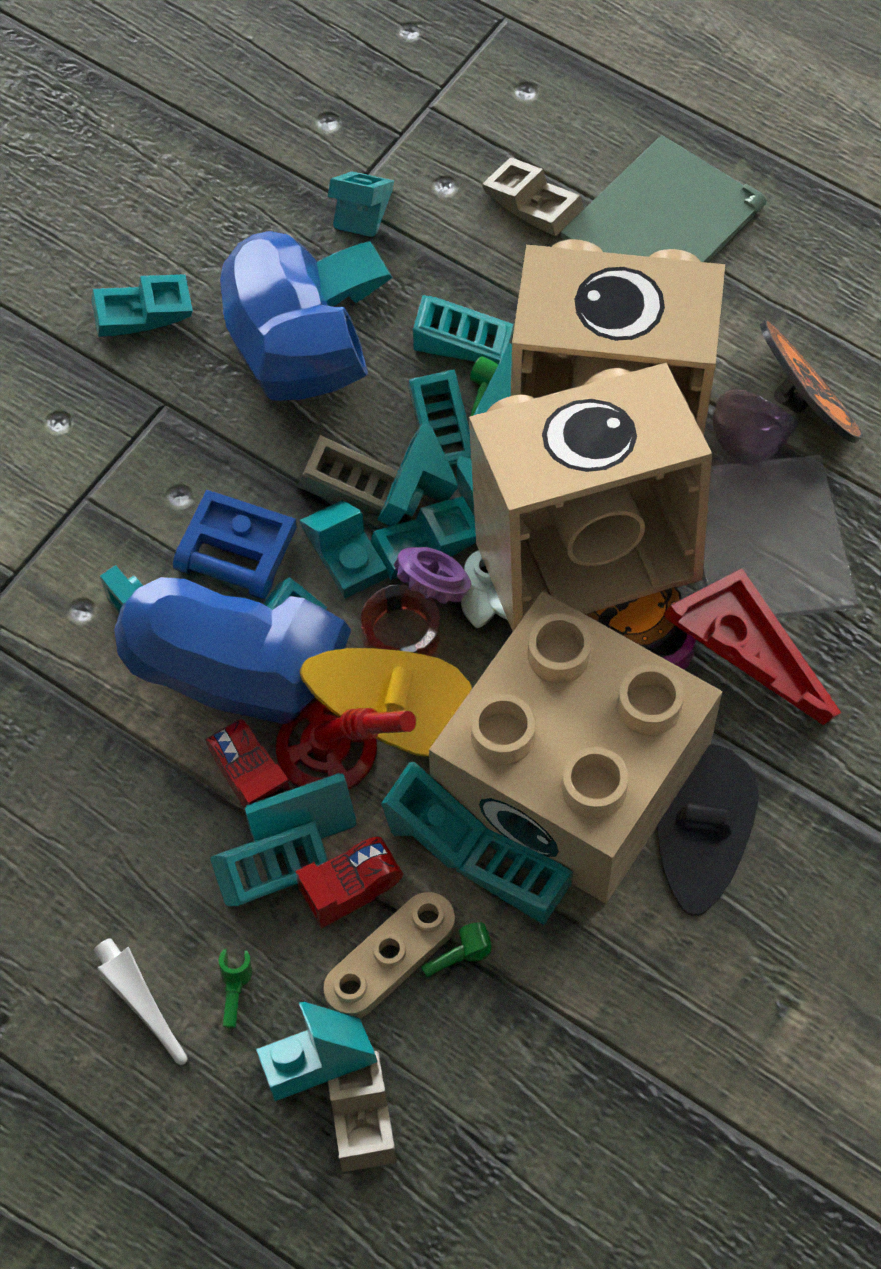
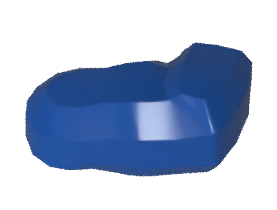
M272 231L253 234L238 243L223 263L220 283L223 314L226 327L240 356L254 375L265 395L272 401L301 400L334 392L367 376L368 369L353 322L344 306H328L323 298L317 261L310 252L290 235Z
M162 577L135 590L122 605L114 628L118 656L133 675L149 683L167 686L206 706L224 712L281 724L292 723L316 698L300 676V668L304 661L327 651L345 649L351 632V628L344 620L304 598L289 596L280 606L271 610L262 603L241 597L224 596L187 579Z

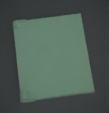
M661 135L561 231V238L564 240L576 239L587 241L598 246L606 253L646 257L661 250H682L693 254L701 262L708 263L766 205L767 200L758 190L748 184H741Z

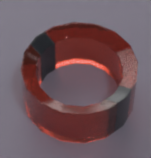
M407 584L390 585L375 592L366 601L361 613L363 645L365 648L406 651L431 657L436 652L440 642L439 609L433 598L429 597L426 599L422 593L411 591ZM407 609L417 612L426 620L429 629L427 634L418 643L409 647L395 648L385 645L376 638L373 632L376 621L390 611Z

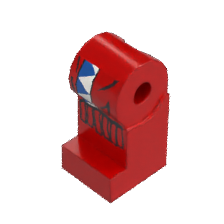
M242 718L205 739L216 764L244 809L246 805L261 801L269 795L272 797L290 790L289 779L278 763H274L265 748L260 746L252 730Z
M382 837L368 838L354 845L347 852L319 866H316L315 862L295 871L299 891L321 928L375 900V897L395 886L404 874Z

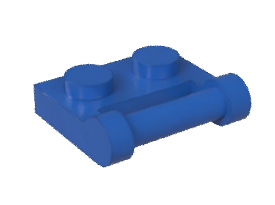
M206 490L176 550L173 559V569L186 574L195 571L249 589L250 595L266 599L272 588L276 571L297 529L296 519ZM202 543L259 561V564L254 571L198 551Z

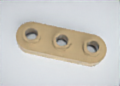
M423 892L409 899L328 973L324 982V994L329 1009L358 1018L369 1014L451 938L455 928V915L450 902L442 895L433 892ZM424 911H433L438 915V918L432 923H424L418 917ZM388 945L399 949L398 955L390 959L384 958L380 951ZM347 981H356L360 984V989L354 994H345L341 991L342 985Z

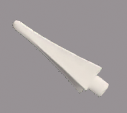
M111 938L101 942L94 949L95 954L103 964L97 968L101 973L100 977L149 1027L174 1061L179 1065L185 1064L187 1055L157 1007L130 948L127 947L120 952Z

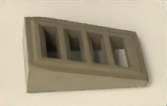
M320 435L297 487L336 502L343 500L358 509L379 515L398 471ZM323 463L333 465L329 475L320 472ZM342 468L351 471L346 484L337 480ZM360 474L369 477L364 491L355 488ZM379 480L388 483L381 500L372 496Z

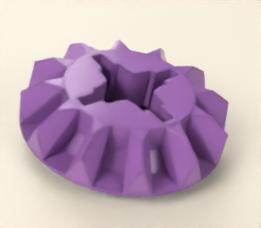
M428 547L405 548L399 552L394 563V567L398 571L397 577L402 582L408 583L411 591L422 593L426 599L429 597L436 598L440 603H447L449 600L461 602L471 587V580L462 566L449 555Z

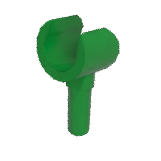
M483 356L476 361L470 374V380L480 385L470 416L474 415L498 367L497 363Z
M476 922L459 929L462 946L452 948L451 951L422 965L421 967L426 977L428 978L456 962L486 959L492 949L486 925L482 922Z
M224 949L218 958L221 978L226 984L222 1026L224 1028H236L241 987L247 984L252 977L250 955L246 950L244 964L237 969L228 968L227 949Z

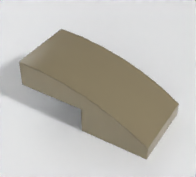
M511 157L482 184L484 191L508 211L532 226L554 236H557L584 209L579 194L547 183L542 168Z
M374 1051L377 1063L328 1081L342 1172L397 1163L379 1051Z

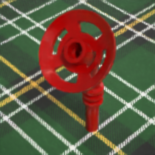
M320 701L314 702L292 723L282 725L276 740L277 761L289 781L296 787L324 779L302 772L296 766L301 761L306 767L314 771L328 772V777L343 773L349 790L358 785L373 767L377 753L375 737L380 733L411 732L416 726V717L411 711L377 712L373 708L348 709L341 717L324 715V712L331 711ZM306 718L310 724L304 729L300 744L288 747L292 731L300 721ZM351 742H363L364 746L360 759L354 767L346 771L341 762L348 756ZM312 752L313 756H314L318 761L312 759V758L309 757L308 755Z

